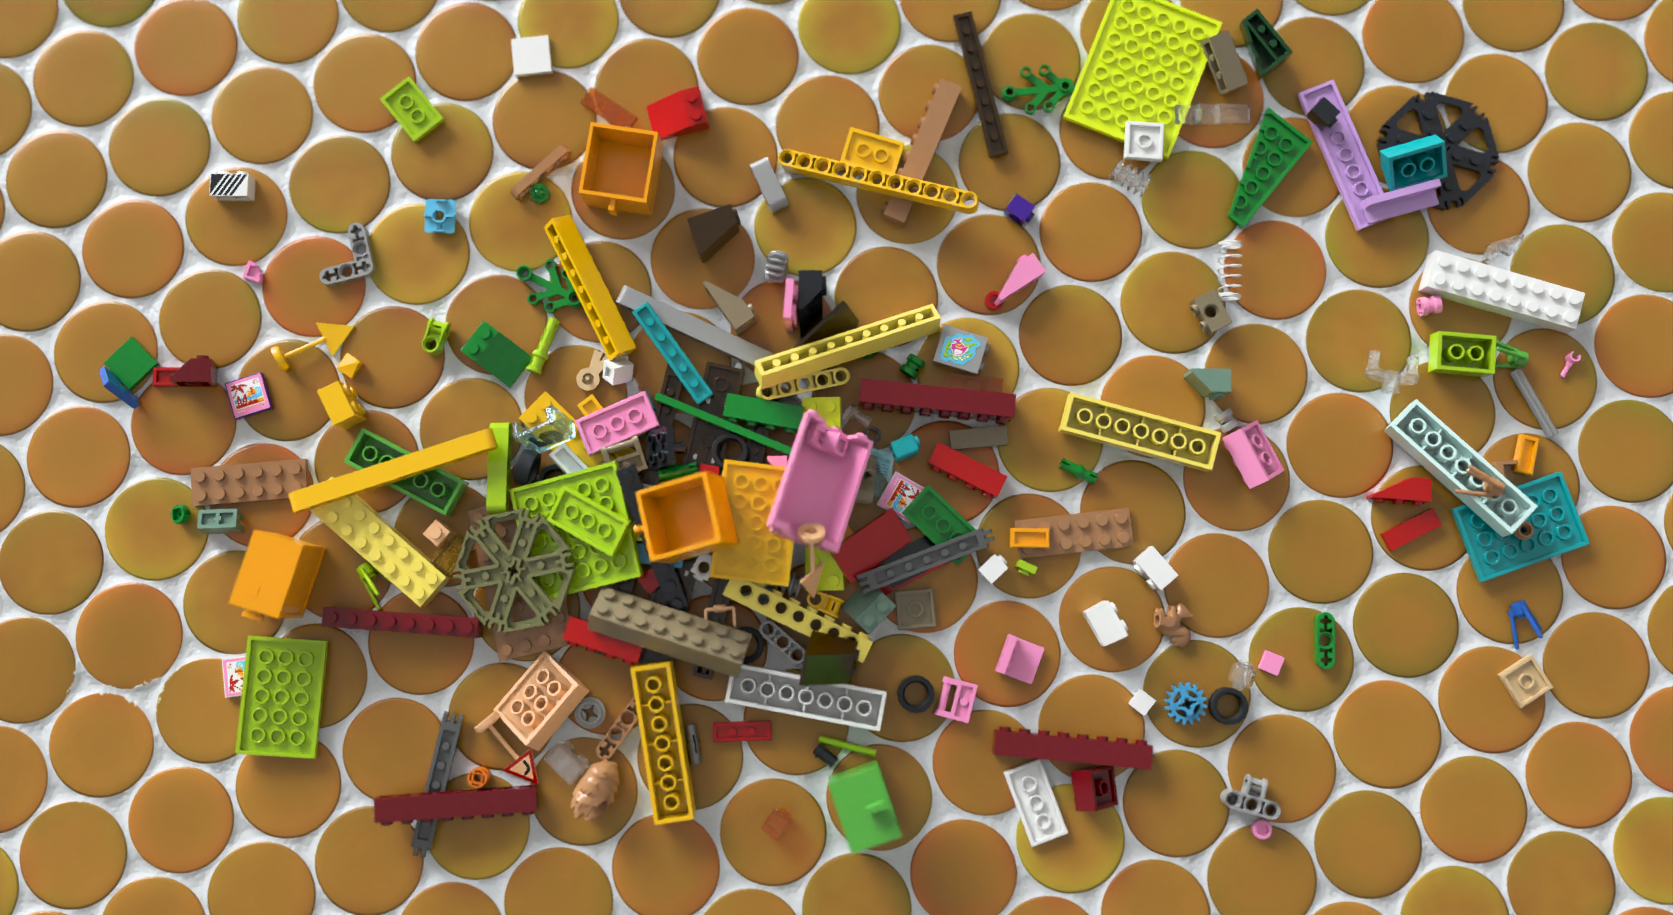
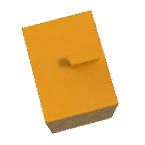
M591 122L578 192L585 204L590 207L608 209L609 213L617 216L618 211L652 216L664 150L659 133Z
M704 471L636 492L643 525L634 526L633 529L636 534H645L650 561L672 564L739 545L723 476Z
M254 530L229 603L246 608V611H243L241 616L260 622L264 621L265 617H263V614L278 619L303 618L326 548L280 533Z

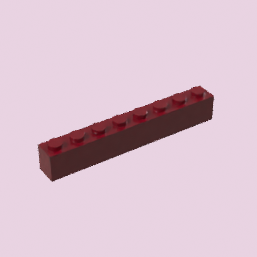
M323 607L321 627L482 638L483 623L474 617Z
M999 726V730L994 729L992 749L994 755L1151 770L1153 746L1147 744L1148 741L1136 739L1135 743H1131L1126 738H1116V741L1108 740L1109 737L1097 736L1096 739H1090L1089 735L1077 734V737H1070V733L1066 732L1050 735V731L1046 730L1030 733L1031 729L1019 728V732L1011 731V727Z
M537 784L382 795L374 798L375 823H381V826L393 825V822L401 821V824H411L413 820L429 823L438 818H441L442 821H452L454 817H462V820H469L479 815H482V818H492L494 814L510 817L514 816V813L522 812V815H532L534 811L538 810Z

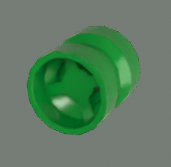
M910 353L906 364H903L899 370L915 380L918 376L917 371L922 369L926 363Z

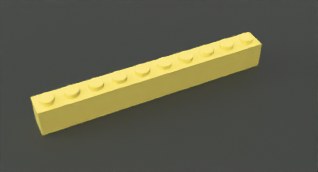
M930 304L756 360L755 376L762 389L775 386L939 332L941 317L934 305Z

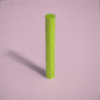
M820 735L818 743L875 757L877 750Z

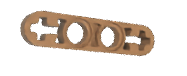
M564 144L557 147L511 189L510 194L517 201L523 199L530 193L533 186L540 184L571 155V151Z
M635 696L632 697L598 744L596 754L600 759L607 760L611 758L637 723L638 715L635 711L629 709L630 706L632 708L636 706ZM626 713H630L634 717L631 724H626L623 721V716ZM614 729H619L622 732L620 740L612 738V731ZM608 738L609 741L616 744V746L614 747V745L612 744L608 749L610 754L602 755L601 753L603 750L601 749V747H606L609 742L606 741V739Z

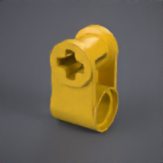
M816 591V594L821 597V601L819 604L813 605L810 602V594L807 595L806 600L809 606L838 619L839 609L845 600Z

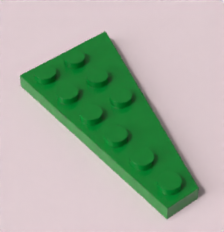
M1269 107L1264 114L1227 218L1241 229L1312 144L1309 138Z

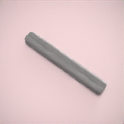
M1522 369L1512 371L1510 373L1511 377L1548 438L1556 436L1558 430Z

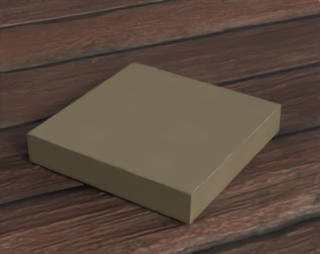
M933 588L894 592L898 630L937 627Z

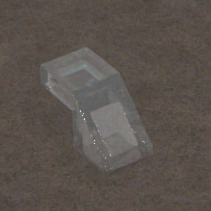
M1519 234L1490 244L1484 252L1480 263L1486 265L1493 263L1499 252L1506 256L1516 253L1525 235Z

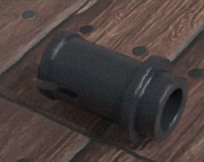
M819 744L813 751L815 758H820L830 768L838 760V757L827 750L825 745Z

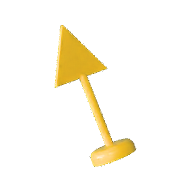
M316 322L323 338L286 354L278 346L271 348V351L282 372H285L289 369L287 358L323 342L326 343L333 357L355 326Z

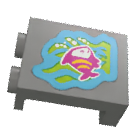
M944 325L932 364L938 366L940 364L971 373L973 374L972 376L976 377L978 372L982 373L985 362L981 360L983 354L987 355L990 344L987 343L988 338Z

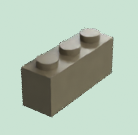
M1229 30L1200 42L1220 95L1248 84L1247 75L1242 68L1240 56L1236 52Z

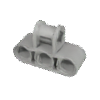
M1246 774L1241 792L1225 789L1220 794V800L1223 805L1231 809L1270 820L1277 819L1281 814L1280 806L1277 803L1265 799L1268 780L1265 778L1261 780L1251 777V774ZM1230 794H1234L1235 800L1229 804L1227 798ZM1253 799L1254 805L1248 809L1246 806L1247 801ZM1268 805L1273 807V811L1270 814H1266V807Z

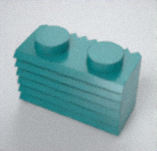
M913 434L906 435L902 439H895V442L892 441L890 445L896 463L917 455L921 447L918 437H913Z

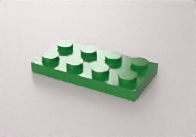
M929 485L902 512L935 545L976 530ZM969 554L952 561L959 566Z

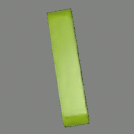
M510 422L490 424V429L493 430L498 448L488 452L487 514L509 512L512 424Z

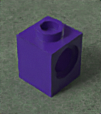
M1016 194L1006 207L1004 214L1023 226L1025 222L1029 223L1035 215L1033 213L1035 206Z

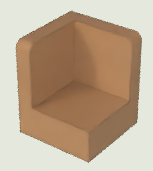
M1518 460L1495 461L1489 464L1507 480L1512 481L1514 479L1513 472L1511 471L1512 465L1518 464Z

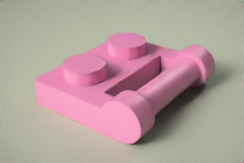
M943 676L942 682L944 684L938 708H935L934 714L969 723L978 685ZM952 684L957 687L951 711L948 712L945 711Z

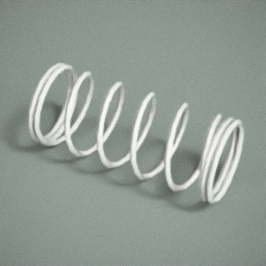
M1224 240L1218 243V252L1224 256L1220 257L1217 261L1224 266L1218 268L1217 272L1224 276L1217 279V282L1223 286L1216 291L1219 299L1222 301L1240 300L1241 295L1230 292L1220 293L1219 289L1241 287L1242 285L1223 284L1219 282V279L1242 277V275H1227L1219 272V270L1225 267H1242V265H1228L1221 263L1219 260L1225 257H1242L1243 255L1224 254L1220 252V249L1241 248L1243 246L1241 241Z

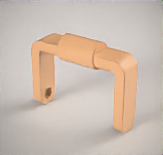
M718 604L704 610V619L707 620L708 612L710 611L716 613L732 610L733 628H737L736 609L734 606Z

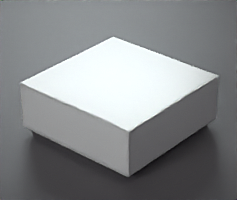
M1139 688L1128 704L1145 716L1156 700Z

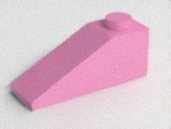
M1034 253L1029 256L1025 254L1017 260V265L1013 268L995 301L996 306L1045 274L1046 270Z

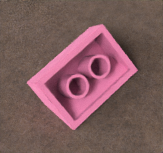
M1258 420L1222 438L1225 448L1230 452L1235 466L1241 472L1243 481L1248 485L1249 489L1285 471Z

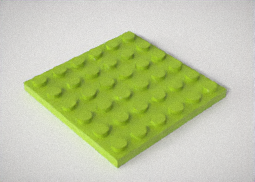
M618 461L509 489L513 510L530 509L532 510L531 518H534L536 513H541V515H545L548 518L563 485H567L631 521L628 504L615 470L620 469ZM632 522L615 557L607 555L552 524L572 548L571 550H566L565 553H574V555L567 558L569 563H576L575 566L568 567L569 570L574 568L576 570L567 595L643 576ZM541 529L538 532L530 557L557 551V543L546 530ZM555 572L534 577L551 598L558 597L564 579L562 573Z

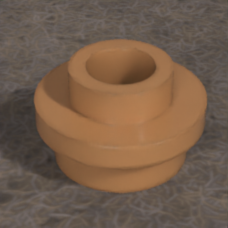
M1524 520L1513 534L1520 540H1526L1533 535L1534 528L1530 522ZM1521 527L1525 530L1523 534L1520 532Z

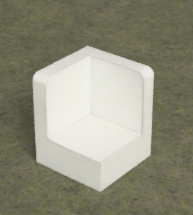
M624 357L609 361V359L604 360L602 378L612 385L631 382L634 364Z

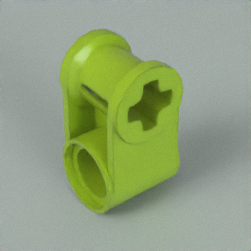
M435 318L429 319L422 341V347L428 354L439 356L443 352L451 330V323L439 322ZM436 342V347L433 350H429L430 344Z

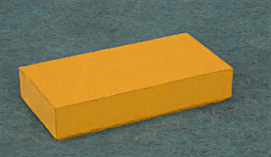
M1525 434L1518 435L1513 459L1518 460V464L1512 465V472L1533 476L1539 445L1538 438Z
M1010 528V548H1050V529Z

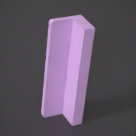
M1440 179L1368 197L1361 202L1367 223L1371 224L1437 206L1439 201L1435 190L1442 186Z

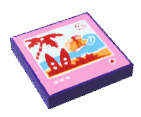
M259 372L225 383L235 420L274 409L264 373Z

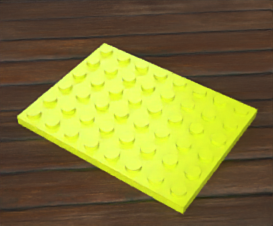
M1110 0L1063 119L1123 143L1125 141L1126 121L1164 123L1163 158L1168 160L1207 63L1200 42L1217 35L1222 22L1165 0Z

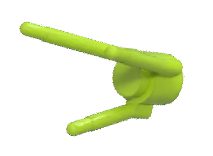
M365 562L357 568L356 572L364 583L376 609L380 611L381 608L375 595L379 596V592L372 580L376 578V572L385 579L387 578L369 562Z

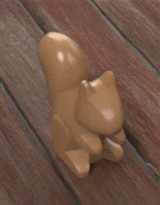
M1181 603L1177 604L1176 607L1168 605L1167 612L1163 608H1155L1153 624L1162 634L1171 637L1170 642L1174 646L1181 648L1188 645L1191 639L1190 631L1186 627L1180 626L1181 619L1192 618L1193 614L1189 613L1187 608Z

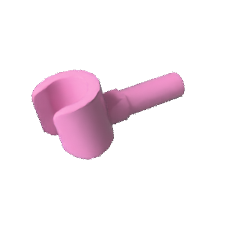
M1574 351L1565 356L1566 364L1560 377L1565 378L1572 364L1580 361V354L1574 359L1572 357Z

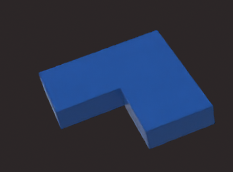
M105 366L99 370L103 386L131 408L135 409L140 405L137 396L122 386L121 381L113 372Z

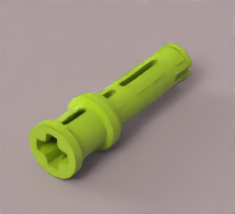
M549 317L537 349L532 352L533 357L529 366H526V370L542 375L543 365L545 361H548L547 354L561 323L557 319Z

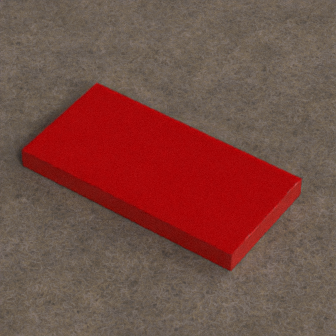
M890 508L843 540L838 553L830 552L848 583H852L857 579L856 575L871 570L911 542L912 539L894 509Z

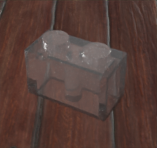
M562 739L543 759L571 786L590 766L587 764L589 761L582 754L578 755L573 750L575 747L568 740L564 741Z

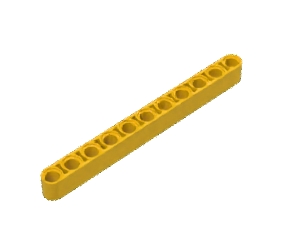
M790 149L782 150L778 156L782 168L787 172L965 214H973L979 208L977 195L971 191ZM787 158H792L790 163L784 162ZM805 162H810L808 167H802ZM823 166L828 167L826 171H820ZM842 170L846 171L842 176L837 175ZM860 174L864 175L861 180L855 179ZM876 179H882L880 184H874ZM894 183L901 184L896 189L891 188ZM913 187L919 188L915 193L910 192V189ZM932 191L937 192L935 197H929L928 194ZM949 196L956 197L955 200L951 202L946 200ZM968 200H973L974 204L971 206L965 205V202Z
M485 429L291 492L288 496L293 513H301L495 450L498 446L493 430Z

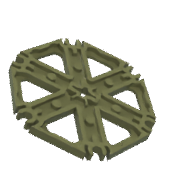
M519 509L478 519L477 522L480 524V528L477 529L475 526H470V530H467L453 572H461V574L453 576L462 580L461 585H457L455 588H464L463 591H457V593L484 626H488L491 629L497 623V632H510L546 625L551 622L552 619L549 617V613L552 612L553 615L558 616L559 612H562L576 568L568 569V567L576 565V563H569L567 561L569 556L574 555L573 552L565 553L566 550L572 549L554 526L547 521L545 515L536 513L535 517L531 518L532 510ZM516 519L519 521L511 548H509L495 531V525L498 522ZM541 529L546 530L557 543V551L530 557L538 532ZM476 542L495 563L494 565L474 569L468 566V559ZM516 565L518 573L512 575L513 572L510 569ZM555 572L562 573L564 579L558 597L555 599L551 598L536 581L535 576ZM499 584L490 611L484 610L473 595L474 590L479 587ZM518 593L536 613L533 619L519 622L512 620L511 613Z

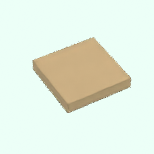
M1532 654L1526 655L1497 674L1518 708L1525 707L1554 688Z

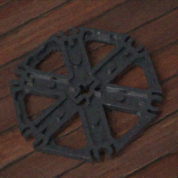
M1432 91L1430 93L1426 92L1424 94L1425 100H1422L1420 95L1417 94L1381 126L1384 128H1381L1379 132L1383 133L1385 138L1379 137L1377 139L1378 143L1376 146L1379 157L1380 150L1431 135H1437L1445 141L1446 149L1449 148L1446 151L1448 177L1440 179L1442 186L1437 188L1439 204L1432 208L1442 211L1445 209L1449 210L1452 208L1451 202L1458 208L1473 197L1494 176L1491 174L1496 172L1495 169L1490 167V164H1498L1499 161L1497 159L1499 155L1488 117L1481 121L1480 119L1485 116V113L1483 112L1477 116L1475 110L1478 106H1474L1469 110L1470 106L1474 104ZM1439 103L1454 106L1461 110V116L1444 132L1437 111V104ZM1409 110L1415 111L1421 135L1401 130L1397 126V122ZM1479 128L1483 132L1487 151L1481 153L1457 145L1474 129ZM1454 167L1478 173L1480 178L1470 189L1462 191L1459 188Z

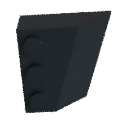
M799 270L800 339L805 337L823 320V296H827L826 276H822V270Z

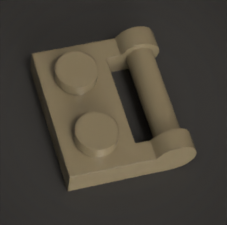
M637 435L633 436L630 440L609 447H600L605 464L618 461L619 468L635 463L638 472L648 469ZM635 446L636 452L610 460L609 454Z

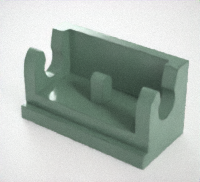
M239 509L199 510L197 529L204 534L244 533V526L240 523V519H244V516L239 512Z

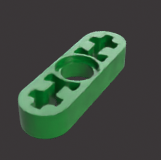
M1328 612L1318 613L1314 619L1315 664L1322 669H1329L1335 664V619ZM1324 615L1325 619L1329 620L1328 623H1325V629H1329V632H1320V629H1324V623H1320V619H1324ZM1322 635L1329 637V644L1327 646H1323L1320 643ZM1320 649H1329V652H1325V657L1329 658V662H1326L1325 665L1324 662H1321V658H1324V652H1320Z

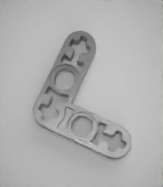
M353 223L348 228L354 261L323 269L319 277L325 285L336 286L370 277L375 273L376 265L368 232L362 224ZM356 228L362 230L359 232L360 239H362L360 241L358 239V236L354 234V232H356ZM365 245L366 252L361 255L358 254V247ZM365 264L370 266L367 268V272L361 269L365 267ZM346 268H352V275L349 277H344L343 271ZM328 273H330L331 275H339V277H331V281L325 279L326 277H328Z

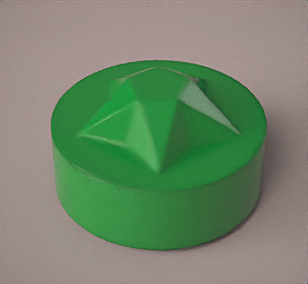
M537 184L532 187L530 195L534 202L544 204L550 198V191L545 185Z
M176 505L173 507L171 518L174 523L185 524L190 519L191 513L188 506Z

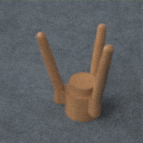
M1469 465L1468 468L1470 470H1466V473L1483 481V490L1486 492L1455 490V493L1492 499L1493 496L1500 497L1502 495L1505 483Z

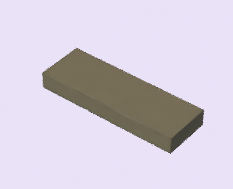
M1006 425L949 431L950 448L954 450L1008 445Z

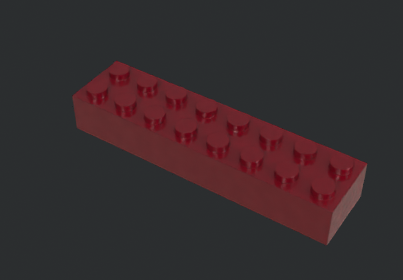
M861 378L859 407L866 411H873L874 408L881 409V412L892 413L893 410L900 411V414L911 415L912 412H917L919 416L930 417L931 414H936L938 418L943 419L956 416L957 420L968 421L969 418H975L977 422L987 423L988 420H995L996 424L1006 425L1007 422L1014 418L1016 394L863 378Z

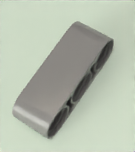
M767 157L750 164V169L771 213L789 206Z
M767 620L761 623L759 631L767 641L794 664L803 662L806 650L775 622ZM768 623L774 627L771 635H767L763 631L764 625ZM782 636L786 637L789 641L787 647L784 648L778 645V639ZM799 649L803 652L801 660H795L792 657L794 650Z

